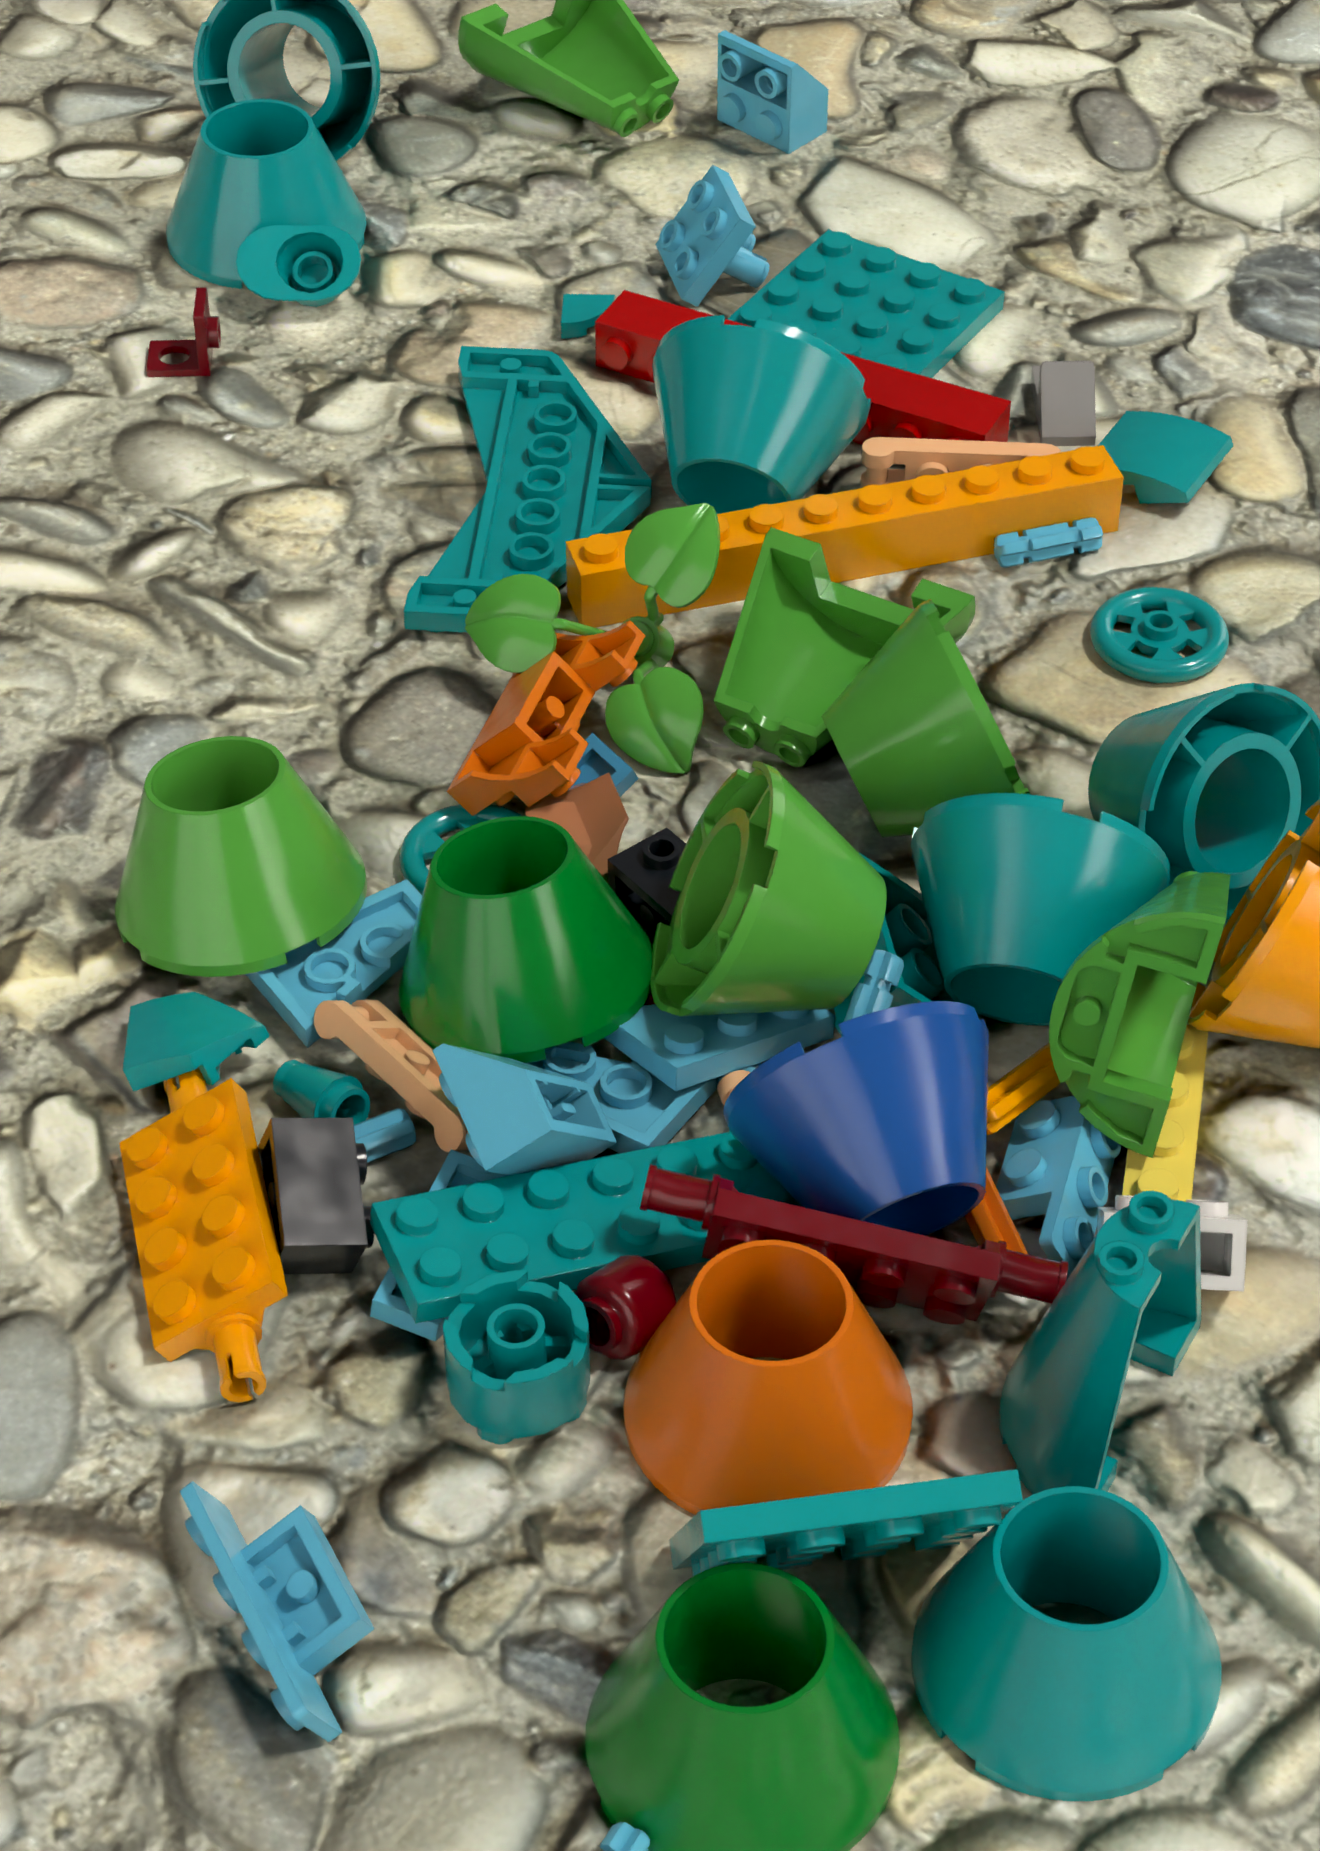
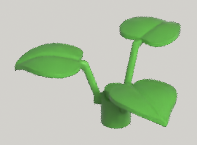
M707 503L663 509L646 516L632 529L625 546V566L629 576L635 582L649 586L644 594L648 616L646 618L640 616L632 617L622 624L631 620L646 636L634 656L638 661V668L632 673L635 684H627L616 688L607 699L605 710L606 725L613 741L631 758L650 768L673 774H687L691 769L693 751L701 730L704 708L702 695L696 682L689 675L678 669L664 667L673 656L674 640L671 633L660 625L664 620V616L658 611L656 597L659 595L664 602L672 607L683 608L697 601L709 587L718 563L720 527L715 508ZM516 574L505 577L486 588L473 602L465 619V629L483 656L495 667L515 674L523 673L555 651L557 644L555 629L584 636L607 632L570 620L556 618L561 605L560 591L545 578L532 574Z

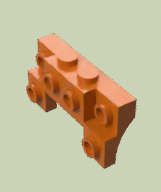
M631 620L615 629L594 635L584 636L556 633L557 644L555 651L523 673H513L449 786L447 793L472 816L492 803L499 807L503 806L515 795L530 807L550 793L554 797L564 794L580 776L581 771L577 768V765L589 744L577 733L582 716L597 690L608 683L612 687H617L633 673L638 665V661L634 656L646 635Z

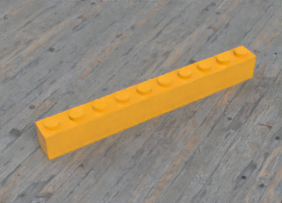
M1104 445L1085 446L1072 451L1044 456H1028L1022 460L988 466L978 465L966 470L938 475H922L910 480L882 485H867L860 489L826 495L816 494L804 499L776 504H761L753 508L717 514L720 527V550L715 574L709 587L697 601L683 608L672 607L657 595L658 611L666 615L745 600L765 535L771 527L821 544L830 580L835 583L994 554V539L1000 534L1018 532L1020 537L1023 536L1022 532L1026 529L1068 522V526L1072 527L1074 520L1084 518H1096L1099 526L1102 527L1103 534L1118 531L1124 476ZM632 529L609 534H594L587 538L566 541L567 597L580 624L596 628L623 623L627 619L636 616L645 618L648 616L644 594L649 586L635 582L629 576L625 566V546Z

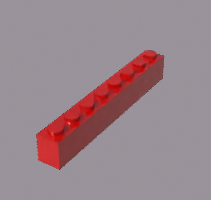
M624 290L595 321L596 366L654 383L653 358L662 337L681 323L714 315ZM728 319L724 321V324L749 326ZM841 352L862 373L865 378L863 390L866 397L871 399L867 421L851 442L863 445L864 441L873 437L1008 442L1011 401Z

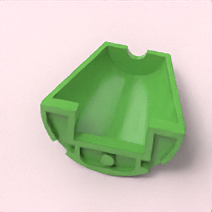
M556 0L551 16L505 34L503 32L509 15L497 4L461 17L458 32L459 51L462 58L469 63L473 70L610 129L621 137L629 136L650 120L654 123L663 121L673 108L674 102L671 96L678 85L679 78L623 0Z
M771 527L765 535L713 700L718 711L726 720L723 732L733 743L742 748L750 749L756 745L767 752L777 755L782 761L791 766L802 767L809 757L833 740L823 721L822 715L914 609L832 582L821 544ZM922 578L911 595L914 609L919 604L929 599L932 600L940 614L938 617L945 631L949 630L955 643L964 636L973 622L976 604L975 596Z
M1188 871L1178 875L1171 885L1092 942L1075 959L1064 975L1053 1002L1049 1022V1044L1054 1069L1060 1083L1065 1082L1071 1093L1080 1103L1079 1112L1090 1124L1116 1143L1153 1158L1173 1091L1171 1085L1198 982L1207 984L1224 929L1230 885V875Z

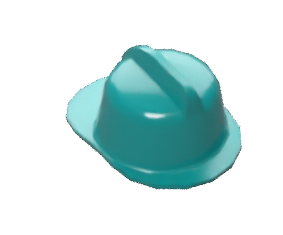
M320 224L274 225L262 227L247 235L238 247L235 263L241 281L248 290L258 296L276 301H296L303 306L319 307L331 303L341 293L351 287L359 275L362 259L355 240L348 232L336 226Z

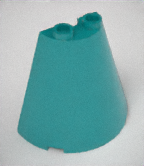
M1143 1191L1134 1195L1129 1202V1206L1113 1214L1100 1228L1013 1362L1002 1389L999 1411L1002 1444H1007L1017 1464L1016 1469H1018L1019 1479L1032 1494L1065 1486L1090 1487L1107 1492L1116 1477L1118 1460L1107 1456V1451L1130 1360L1173 1377L1200 1329V1206L1189 1202L1172 1200L1167 1195L1157 1191Z

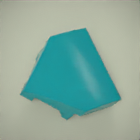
M197 992L180 993L152 999L130 1006L123 1072L133 1091L190 1072L198 1067L206 1083L214 1085L221 1079L220 1063L233 1052L236 1055L242 1053L243 1047L257 1048L270 1035L265 1025L230 1006Z

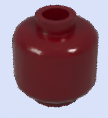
M638 1255L618 1257L581 1280L574 1292L585 1307L589 1324V1348L610 1359L626 1360L641 1352L677 1303L672 1283L667 1275L654 1263Z

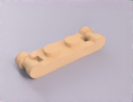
M873 437L864 441L862 445L861 461L866 467V471L860 477V488L867 485H882L915 479L922 475H938L966 470L978 465L988 466L1022 460L1028 456L1061 453V450L1052 444ZM893 464L905 465V469L888 468Z
M328 1000L321 1002L317 1006L314 1013V1026L320 1037L323 1039H340L365 1062V1069L372 1076L388 1083L405 1099L404 1103L408 1110L429 1121L434 1126V1137L440 1149L445 1152H450L451 1149L457 1152L468 1150L465 1136L468 1133L458 1108L448 1100L440 1086L439 1075L442 1071L432 1051L433 1048L378 1000H356L352 1004L344 1000Z

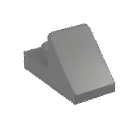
M1044 361L1040 366H1032L1031 388L1040 443L1052 444L1054 446H1095L1094 363L1092 361Z

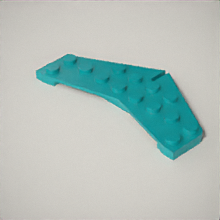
M461 346L458 359L459 381L487 486L484 495L428 576H419L407 593L404 607L405 629L427 630L430 632H467L465 629V619L473 602L486 588L512 575H537L559 588L567 581L566 541L587 538L594 534L620 532L651 505L652 480L561 357L556 353L537 349Z

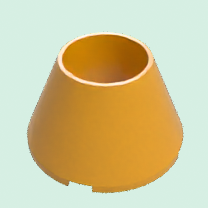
M1320 799L1306 810L1305 815L1313 820L1310 826L1301 836L1291 830L1286 833L1261 867L1224 926L1214 958L1215 965L1211 980L1207 987L1199 983L1196 987L1187 1024L1197 1030L1320 1049Z

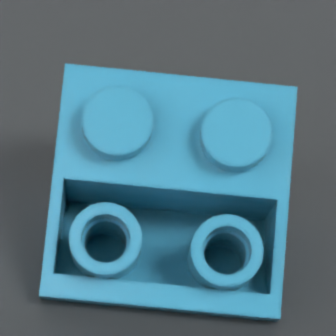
M724 30L718 33L717 120L787 154L792 153L827 132V87L797 63Z
M444 1043L432 1050L442 1071L439 1075L440 1086L448 1100L458 1108L468 1133L465 1136L468 1150L485 1171L515 1175L590 1160L617 1143L590 1083L514 1059Z

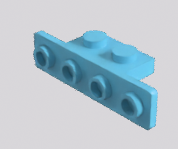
M1074 1096L1049 1101H1037L1016 1117L996 1185L1012 1220L1046 1214L1039 1237V1244L1048 1259L1068 1262L1067 1279L1094 1239L1097 1228L1098 1207L1104 1206L1107 1202L1111 1171L1115 1157L1119 1155L1121 1150L1120 1144L1101 1133L1079 1112L1080 1103Z
M193 1481L180 1490L192 1515L185 1520V1526L198 1547L206 1555L213 1557L219 1569V1572L213 1576L214 1585L224 1601L235 1612L241 1613L248 1627L241 1634L246 1649L264 1670L270 1671L277 1685V1688L271 1692V1699L276 1709L293 1729L299 1731L305 1726L327 1742L332 1741L342 1733V1730L314 1675L375 1628L316 1517L300 1505L247 1545L229 1509Z

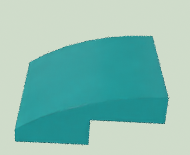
M1126 411L1098 446L1104 445L1124 476L1123 485H1134L1139 504L1189 503L1231 450L1233 442L1231 436L1194 420L1165 413Z

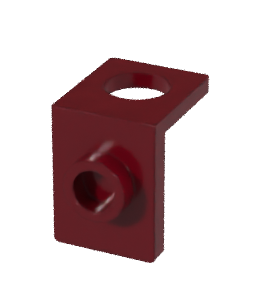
M207 287L196 288L193 312L196 340L150 341L146 368L147 377L210 376L213 348L221 347V327L219 316H210ZM170 353H184L189 356L186 361L178 364H167L160 360L163 356Z

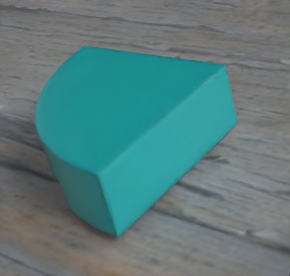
M563 294L561 338L568 339L586 336L587 328L595 326V321L613 303L615 295Z

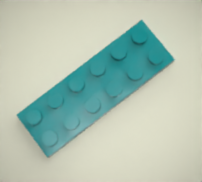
M730 1132L375 1202L371 1205L370 1224L416 1324L449 1317L450 1313L460 1303V1292L469 1284L489 1274L513 1270L528 1271V1281L546 1283L556 1289L559 1288L560 1281L568 1285L571 1290H575L581 1280L623 1255H638L654 1263L661 1271L710 1261V1259L702 1258L707 1235L706 1230H701L703 1222L651 1210H640L650 1165L711 1181L714 1174L721 1175L720 1178L734 1181L733 1186L740 1193L802 1206Z

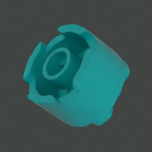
M522 1270L489 1274L466 1286L460 1292V1303L450 1313L448 1320L445 1319L443 1323L448 1392L451 1404L465 1422L476 1427L481 1439L501 1445L509 1443L515 1438L546 1434L566 1422H572L580 1418L587 1404V1391L590 1384L589 1324L583 1302L568 1285L559 1281V1288L556 1289L546 1283L528 1281V1271Z

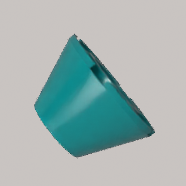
M219 0L206 22H202L198 31L193 55V75L197 97L206 118L221 107L239 101L271 99L288 102L300 107L310 115L336 161L348 154L369 128L379 99V59L372 35L365 21L350 1ZM294 25L304 29L318 41L329 63L330 87L321 108L301 98L291 86L285 72L283 61L284 46L288 34Z
M253 99L221 107L205 119L166 225L169 252L184 270L197 278L213 284L243 289V282L239 278L235 263L238 247L247 235L262 227L274 225L320 224L336 226L351 235L358 244L359 251L362 249L365 243L364 233L367 226L365 211L315 123L306 111L284 101Z
M724 315L696 318L681 323L668 331L658 343L652 368L672 486L678 497L687 505L707 503L715 508L717 514L753 508L761 504H776L803 499L862 430L867 421L871 399L866 397L863 390L865 378L862 373L836 348L805 331L762 318H756L754 327L724 324Z
M1260 683L1238 684L1135 714L1122 721L1109 733L1095 756L1088 785V799L1094 821L1098 822L1100 812L1104 811L1132 824L1150 836L1162 848L1169 860L1171 868L1169 885L1172 884L1178 875L1188 871L1199 873L1215 872L1230 875L1226 925L1249 885L1286 833L1291 830L1301 836L1313 821L1305 813L1311 805L1320 799V719L1312 708L1297 695L1285 689Z
M1018 793L977 794L951 799L927 810L923 824L919 828L914 827L910 844L911 854L943 984L948 995L956 1002L974 1007L977 1014L1021 1025L1049 1026L1052 1006L1059 985L1075 959L1092 942L1169 886L1171 868L1162 848L1143 831L1114 815L1101 811L1097 822L1062 812L1064 800L1046 796Z
M1065 1486L1035 1493L1025 1498L1023 1502L1015 1505L1002 1518V1524L993 1526L943 1574L926 1597L917 1617L913 1633L911 1665L916 1694L924 1714L941 1739L947 1736L958 1748L976 1761V1771L1005 1787L1028 1795L1061 1801H1097L1128 1795L1162 1780L1164 1770L1181 1759L1190 1749L1195 1752L1206 1736L1217 1709L1221 1688L1222 1665L1216 1636L1207 1615L1161 1533L1150 1518L1138 1507L1113 1493L1090 1487ZM1046 1603H1073L1099 1611L1114 1621L1100 1624H1074L1051 1618L1032 1607Z

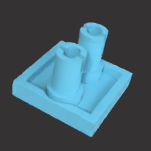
M714 165L710 167L702 180L697 181L692 186L687 201L675 218L665 224L661 230L659 240L655 244L680 298L698 307L722 273L728 274L753 288H757L765 281L770 267L765 257L752 252L756 243L755 235H753V230L756 226L729 173Z

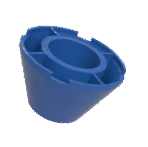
M951 1001L919 1002L883 1009L842 1022L838 1025L843 1037L807 1053L804 1052L800 1042L793 1044L749 1073L733 1089L725 1102L723 1114L730 1133L804 1208L927 1236L964 1217L985 1196L989 1031L984 1019L979 1020L975 1008L968 1004Z

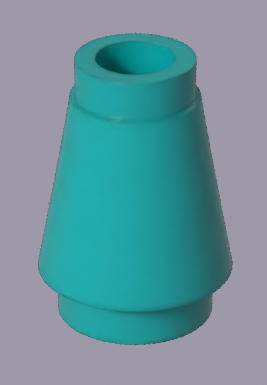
M297 1060L285 1062L275 1074L273 1080L274 1092L282 1097L302 1118H353V1124L355 1125L365 1121L370 1111L369 1095L363 1090L361 1082L353 1076L301 1063Z

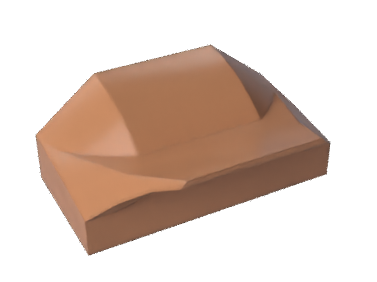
M609 772L588 783L572 786L559 797H554L551 794L530 807L525 806L526 816L546 819L566 829L608 883L607 859L618 854L617 851L622 832L629 820Z

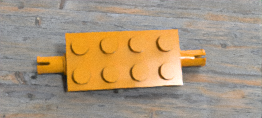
M198 1067L195 1070L178 1076L179 1089L177 1088L176 1077L165 1080L164 1089L168 1096L171 1113L121 1141L119 1145L154 1349L169 1362L193 1349L210 1350L216 1356L221 1395L231 1402H247L253 1400L248 1378H252L253 1389L257 1395L260 1396L266 1389V1376L262 1371L258 1344L262 1339L264 1309L288 1296L246 1091L232 1078L208 1091L207 1083Z

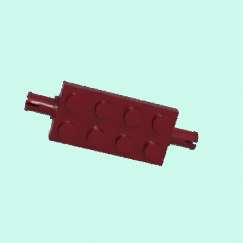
M650 1165L640 1205V1210H651L703 1222L701 1230H706L707 1235L702 1258L711 1260L728 1248L757 1240H782L798 1243L816 1250L830 1259L845 1275L862 1304L886 1309L893 1308L898 1303L924 1309L923 1315L944 1324H963L965 1319L976 1322L988 1298H994L997 1291L1050 1303L1051 1305L1065 1284L1069 1264L1067 1261L1061 1260L1059 1262L1007 1250V1243L1005 1241L999 1240L994 1242L985 1240L984 1244L980 1246H967L740 1193L733 1186L734 1181L720 1178L721 1175L717 1174L713 1175L711 1181Z

